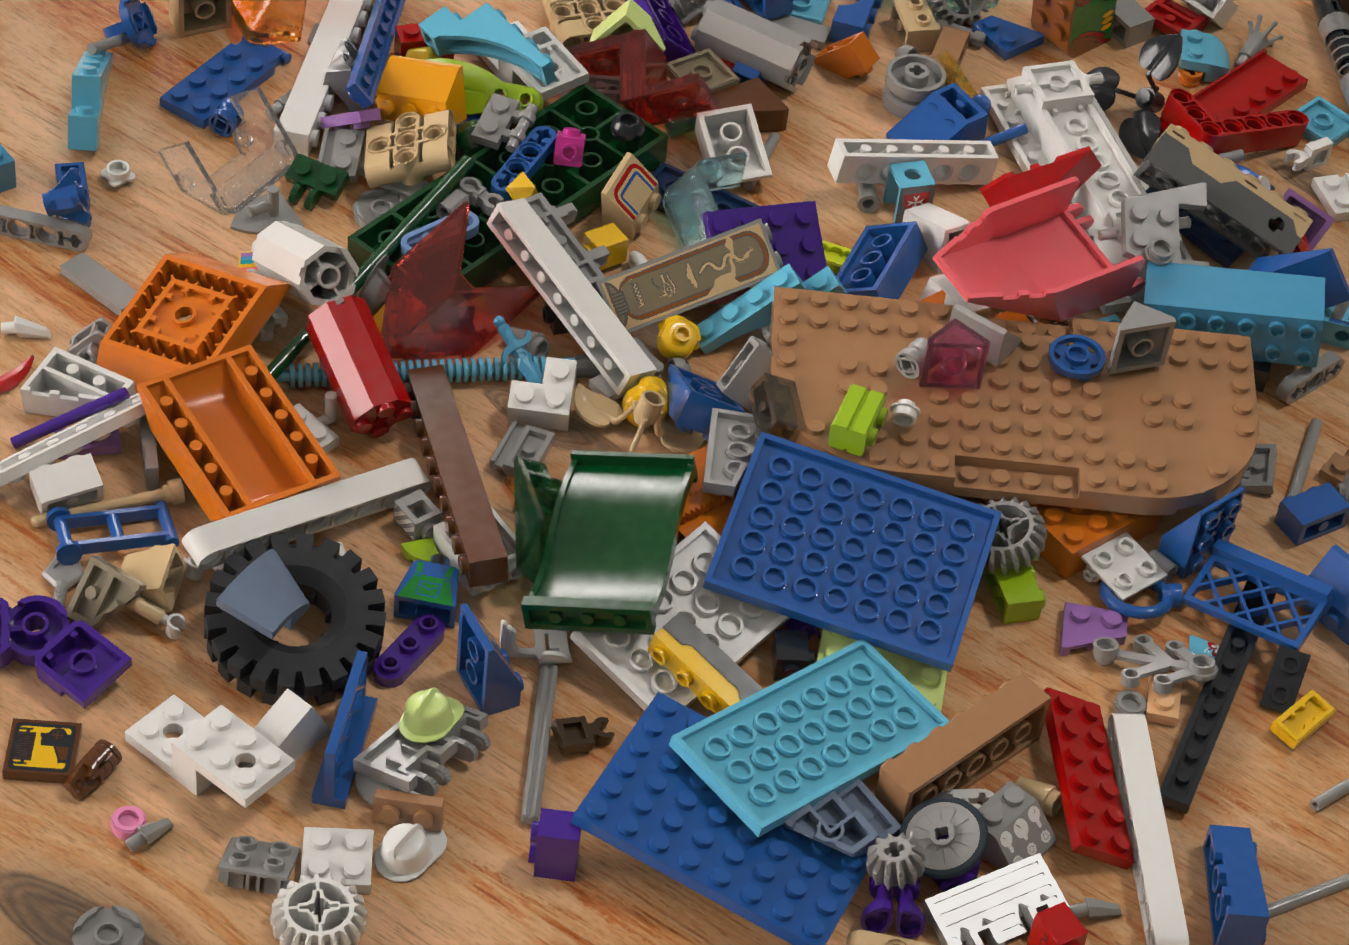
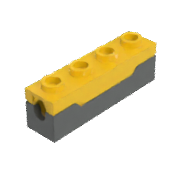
M681 611L653 635L647 649L658 664L668 668L675 675L680 685L688 687L699 698L700 703L715 714L763 689Z

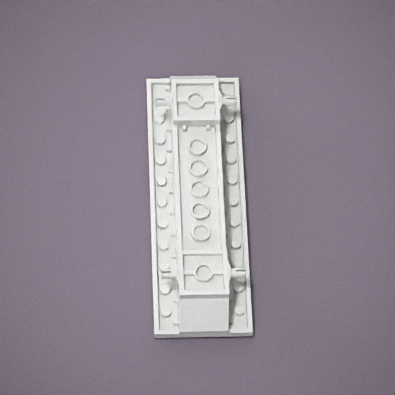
M1074 60L1025 66L1021 76L1007 79L1006 84L981 87L980 94L986 95L991 101L989 114L1000 132L1023 123L1028 128L1027 134L1006 142L1022 172L1030 170V165L1039 163L1040 166L1054 162L1057 156L1090 146L1102 166L1075 192L1070 204L1079 202L1084 207V211L1075 220L1088 215L1094 219L1092 226L1085 230V232L1112 265L1129 260L1122 256L1121 202L1128 197L1147 194L1146 190L1149 186L1134 176L1138 168L1089 86L1102 84V73L1086 74L1078 68ZM1189 216L1179 217V229L1191 227ZM1180 237V258L1193 260ZM1143 265L1137 277H1142L1144 281L1146 279V266ZM1145 285L1131 297L1126 296L1100 306L1102 313L1128 311L1134 301L1143 304Z

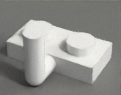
M328 391L325 393V414L318 418L299 403L293 406L325 453L339 446L340 437L327 427L337 420L336 392Z

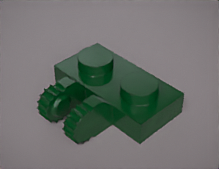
M298 153L285 174L286 182L294 184L289 193L288 202L297 205L306 189L310 192L305 199L304 208L309 211L314 210L322 196L337 201L350 179L349 173Z

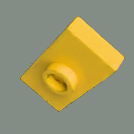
M1312 689L1274 720L1269 729L1294 750L1329 721L1337 710Z

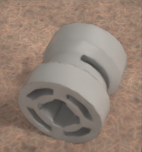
M916 338L909 344L908 348H904L895 356V365L903 376L915 379L924 372V369L929 368L937 361V350L926 338Z

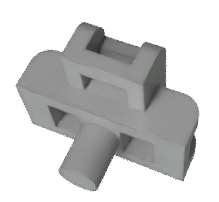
M105 318L96 319L71 337L70 348L67 352L96 364L100 342L113 324Z

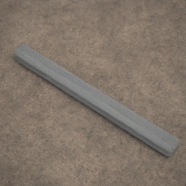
M545 663L540 668L521 811V822L524 825H532L533 821L539 822L558 676L556 664Z

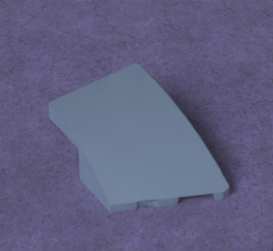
M273 549L268 550L247 566L221 593L216 603L217 607L270 639H273L283 626L291 630L310 605L279 555Z
M860 779L838 794L833 791L813 807L808 803L783 823L786 828L851 857L867 853L868 847L874 845L876 838L886 839L888 833L895 837L899 834L901 828L896 819Z

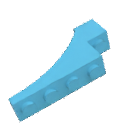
M488 2L463 19L457 12L453 14L444 6L418 24L425 43L440 57L444 54H472L491 57L526 70L547 86L556 81L553 70L555 64L552 58L547 53L542 54L531 38L526 39L515 23L511 25L500 9L495 10Z
M85 51L72 74V109L68 115V149L98 150L106 87L113 64L112 52L103 51L91 55L88 51Z
M788 263L697 325L701 335L700 348L707 355L741 335L771 325L772 300L775 286L842 294L848 293L829 266L803 282Z

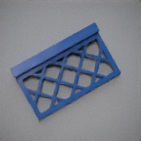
M1218 538L1213 546L1212 555L1184 595L1183 604L1274 644L1299 651L1323 613L1327 614L1331 608L1333 586ZM1214 567L1228 572L1229 576L1213 580L1210 573ZM1250 581L1256 584L1257 589L1241 592L1238 582ZM1233 585L1236 594L1219 597L1217 587ZM1211 589L1214 599L1206 601L1195 598L1197 592ZM1278 593L1285 596L1286 601L1270 604L1267 595ZM1261 596L1264 606L1248 610L1245 600ZM1239 601L1243 610L1230 613L1225 611L1223 605ZM1306 605L1315 610L1310 615L1299 617L1295 607ZM1290 609L1293 619L1277 622L1273 612ZM1268 614L1271 624L1260 626L1253 623L1251 617ZM1297 626L1300 633L1294 641L1283 636L1281 630Z
M357 650L312 792V803L341 809L346 808L357 773L353 770V759L364 750L377 709V698L366 696L367 652Z

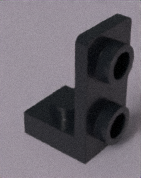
M1282 645L1279 646L1260 702L1261 707L1283 714L1295 704L1311 655Z

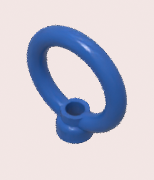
M1160 580L1149 586V588L1158 593L1159 604L1148 607L1134 606L1119 600L1103 581L1099 586V595L1103 603L1111 610L1130 618H1158L1167 614L1172 608H1181L1183 602V588L1180 583H1169L1167 585Z

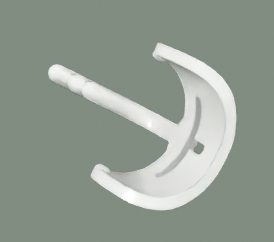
M501 620L500 646L501 649L504 648L509 657L516 659L534 657L538 660L539 665L545 663H573L568 647L567 631L534 629V648H521L516 645V628L507 624L506 620ZM544 637L548 638L549 651H546Z

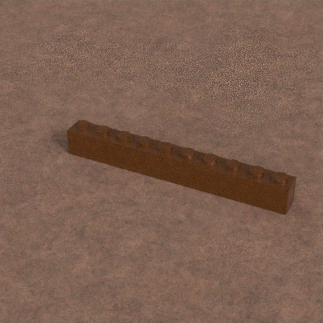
M436 365L408 369V382H404L403 385L412 402L410 407L413 412L411 419H414L417 438L422 437L420 438L423 457L428 456L426 457L429 476L434 475L432 477L435 495H440V512L442 515L447 514L445 516L447 534H453L451 536L454 555H460L458 556L460 575H466L470 588L508 582V556L444 366Z

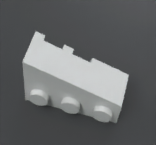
M57 347L52 349L20 389L25 413L58 417L122 387H126L130 397L136 394L133 380Z

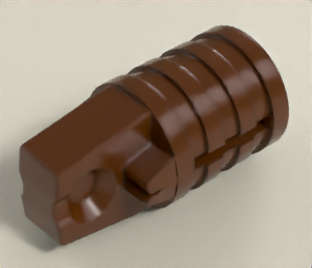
M98 740L82 760L77 763L63 786L76 800L83 798L100 785L110 772L116 768V765L122 761L120 751L109 741Z

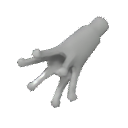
M1261 14L1257 15L1258 19L1254 30L1253 22L1251 20L1248 21V37L1238 54L1239 58L1234 63L1235 68L1262 51L1265 47L1273 46L1274 41L1284 38L1283 35H1279L1268 40L1267 36L1278 25V22L1274 21L1265 32H1260L1259 28L1263 17Z

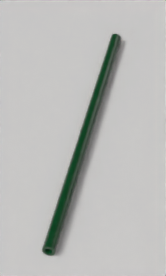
M464 155L359 267L358 277H354L353 284L356 286L352 296L364 285L376 263L386 254L390 257L401 245L402 237L414 231L473 168L474 161L472 158ZM306 325L267 366L275 380L311 342L305 328Z

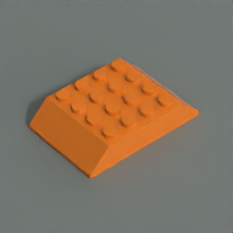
M251 344L137 384L151 432L209 520L217 521L341 480L340 473Z

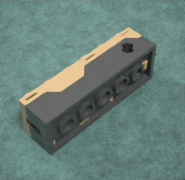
M1171 123L1157 139L1134 173V176L1157 192L1202 182L1207 183V208L1204 211L1184 210L1255 259L1257 257L1304 252L1310 249L1305 233L1314 220L1308 217L1306 211L1297 206L1293 207L1284 201V197L1280 193L1268 190L1262 186L1258 178L1240 171L1233 161L1228 158H1221L1213 152L1211 146L1204 142H1198L1181 126H1175Z

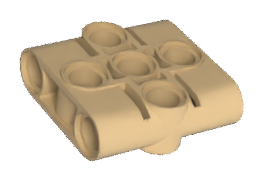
M540 0L550 22L549 30L572 55L594 53L588 47L593 29L626 2L625 0Z
M448 109L419 116L416 112H407L400 115L395 122L367 128L364 171L369 187L375 188L397 182L413 186L422 182L428 175L450 171L455 165L456 123L452 111Z

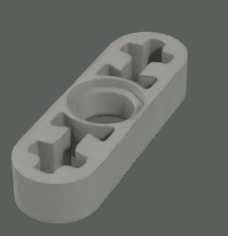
M1333 351L1318 357L1317 367L1303 366L1286 376L1278 385L1276 395L1287 404L1294 403L1334 379L1342 370L1345 363L1344 359Z

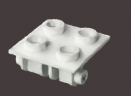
M1128 532L1081 556V559L1087 564L1083 572L1085 580L1088 582H1098L1101 579L1121 601L1128 599L1168 576Z

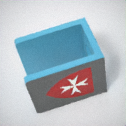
M925 160L889 164L883 201L885 204L896 203L894 223L903 222L906 209L925 203H933L936 183Z

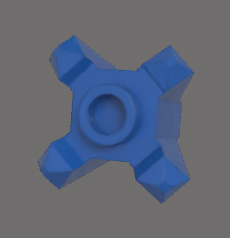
M71 167L54 188L42 194L44 207L49 217L54 215L56 217L62 216L85 224L92 220L91 212L85 209V204L89 203V190L85 185H78L76 181L80 176L78 168Z

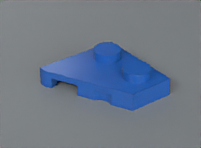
M993 15L972 23L971 26L972 32L978 30L986 34L984 44L1005 61L1042 45L1045 37L1040 32Z

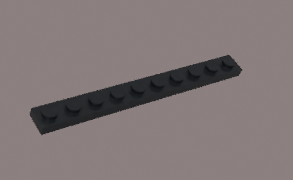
M1247 581L1242 592L1257 589V586ZM1277 593L1267 595L1270 604H1273ZM1261 596L1245 600L1248 610L1264 606ZM1239 601L1234 613L1243 611ZM1268 614L1251 617L1253 623L1263 626ZM1231 624L1228 625L1214 658L1215 664L1218 667V674L1214 679L1204 683L1161 785L1160 792L1164 806L1186 814L1188 813L1259 639L1258 636Z

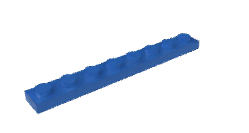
M375 0L346 87L349 97L354 102H358L363 109L373 104L395 35V26L398 25L405 0Z

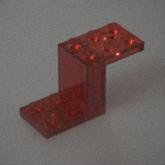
M636 29L629 33L607 36L604 39L582 42L579 45L568 47V51L590 75L620 77V102L626 109L637 114L653 126L694 117L699 112L719 109V100L699 73L687 74L681 78L667 80L666 55L646 29Z

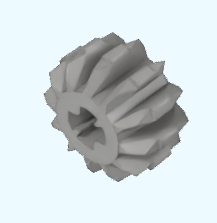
M888 833L886 839L876 838L874 845L868 847L867 872L870 877H873L876 886L885 884L888 891L893 886H899L903 891L905 884L916 885L917 878L923 876L925 853L915 837L907 839L904 833H901L898 837H893Z

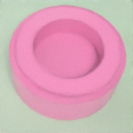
M136 806L120 807L111 817L112 832L121 840H127L138 832L137 826L146 824L144 811Z

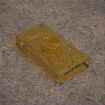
M943 50L937 54V59L947 72V83L952 84L955 82L971 98L977 95L951 53Z

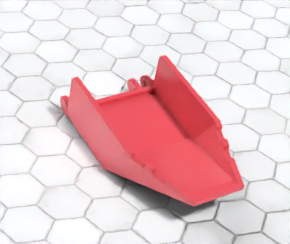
M1076 176L987 208L974 223L971 222L966 226L965 230L958 237L955 236L933 256L934 262L966 302L1059 322L1123 297H1131L1145 285L1142 277L1137 278L1145 263L1142 255L1112 265L1085 232V230L1092 226L1094 219L1088 215L1075 220L1084 211L1081 203L1070 204L1080 183Z

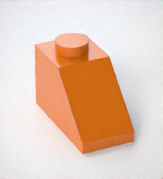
M862 31L825 46L815 56L814 63L849 79L856 75L859 78L868 75L873 71L872 66L880 58Z

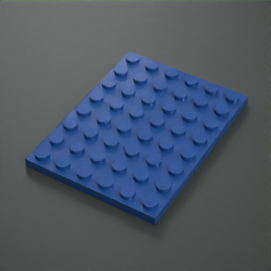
M761 431L702 588L857 641L860 639L866 640L872 646L951 672L1002 512Z
M658 692L575 811L570 823L792 945H826L867 873V853L851 857L786 828L783 824L757 837L669 746L671 736L707 717Z

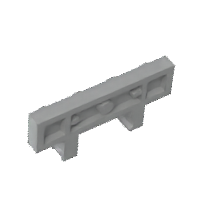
M541 192L525 198L592 286L596 281L606 278L600 271V268L607 263V258L610 255L607 248L602 245L586 251L566 226L574 222L578 210L572 202L556 208L554 205L551 206Z

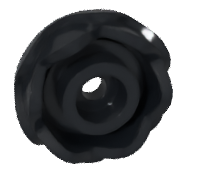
M623 112L614 117L610 124L611 134L619 142L628 141L635 143L640 137L644 136L645 124L637 114Z

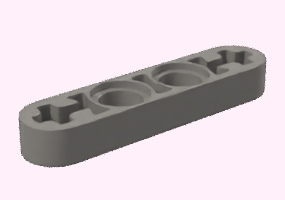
M0 205V235L72 251H84L92 239V231L84 223ZM15 220L22 221L26 224L27 228L19 227ZM43 227L53 229L56 234L47 233Z

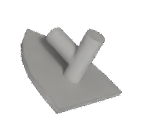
M271 185L267 188V194L251 200L238 211L231 223L230 229L248 234H259L275 221H287L303 227L304 224L283 197L279 188Z

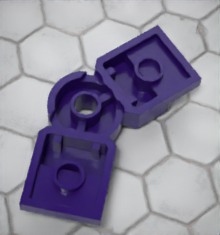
M41 595L28 596L17 601L18 605L12 609L6 600L0 598V669L5 668L13 660L24 665L35 666L37 676L42 682L60 696L68 695L85 709L133 665L130 656L86 622L73 621L70 624L65 607L57 600ZM37 629H42L41 631H38V632H32V631L37 630Z

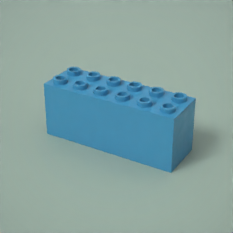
M1150 261L1147 262L1143 305L1173 316L1177 321L1175 329L1250 336L1253 361L1317 367L1324 326L1325 277L1179 263L1158 266Z

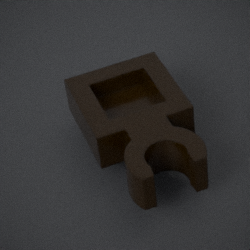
M585 716L554 719L551 726L561 754L592 751L595 743L603 746L609 745L615 736L614 732L605 733L601 731L606 728L609 722L606 717H599L593 723H587Z

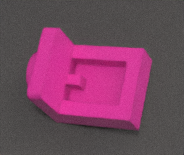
M565 127L563 131H558L553 163L555 165L581 167L586 134H581L580 129Z

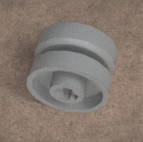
M903 54L895 57L889 62L882 95L884 107L890 114L903 119L932 92L945 87L947 75L944 67L938 61L925 55Z

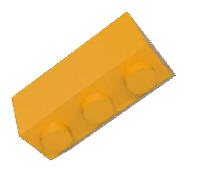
M396 55L389 57L376 92L377 108H380L381 119L396 121L400 115L407 112H416L419 116L448 109L452 111L456 125L467 119L463 65Z

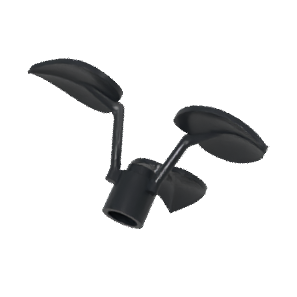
M1180 34L1158 35L1147 40L1142 46L1139 62L1144 69L1148 70L1146 78L1151 88L1144 87L1136 94L1119 89L1117 86L1120 76L1109 67H1098L1087 73L1101 72L1103 75L1102 84L1089 85L1103 111H1106L1114 104L1115 93L1135 99L1136 104L1142 108L1133 113L1134 118L1125 119L1119 128V138L1126 150L1141 159L1147 156L1157 139L1161 136V121L1154 113L1163 109L1165 98L1162 93L1158 92L1159 87L1156 86L1153 78L1163 81L1169 78L1175 71L1183 46V37Z

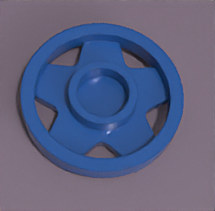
M1068 334L1056 338L1051 343L1048 359L1052 369L1058 375L1062 374L1070 378L1080 379L1081 381H1088L1102 372L1106 361V354L1103 348L1093 339L1082 335ZM1065 343H1073V345H1070V346H1067V345H1064V344H1065ZM1088 347L1093 349L1096 353L1089 352Z

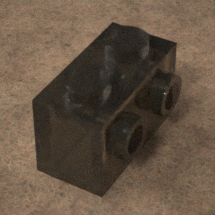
M764 373L747 390L758 438L762 431L795 442L800 431H806L795 381Z

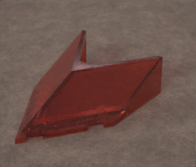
M464 201L390 267L389 277H391L390 291L386 295L381 336H383L384 343L392 359L423 360L445 359L447 356L472 357L499 333L498 327L493 323L496 316H502L505 319V323L509 324L541 295L534 286L474 288L461 274L470 204L467 201Z

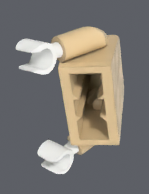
M175 544L155 545L147 550L128 554L123 560L121 570L144 583L147 587L145 591L127 604L125 608L157 625L161 622L166 625L165 633L167 637L174 640L179 639L181 635L180 629H185L186 621L184 616L178 613L168 616L165 612L172 611L184 574L190 580L198 581L202 578L203 570L197 567L191 556L185 558V554L179 552Z

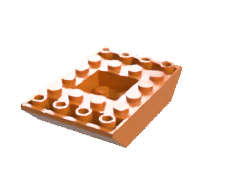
M190 252L165 254L101 340L96 365L133 380L137 394L139 393L137 389V384L252 344L291 286L289 283ZM192 315L188 320L179 321L181 317Z

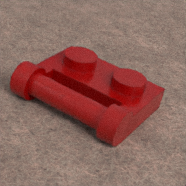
M1155 0L1145 8L1155 18L1153 28L1167 35L1180 34L1181 29L1203 31L1209 23V17L1202 13L1198 15L1173 0Z

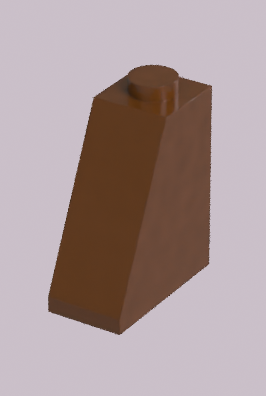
M758 77L703 96L701 112L752 104L760 132H781L786 130L789 108Z

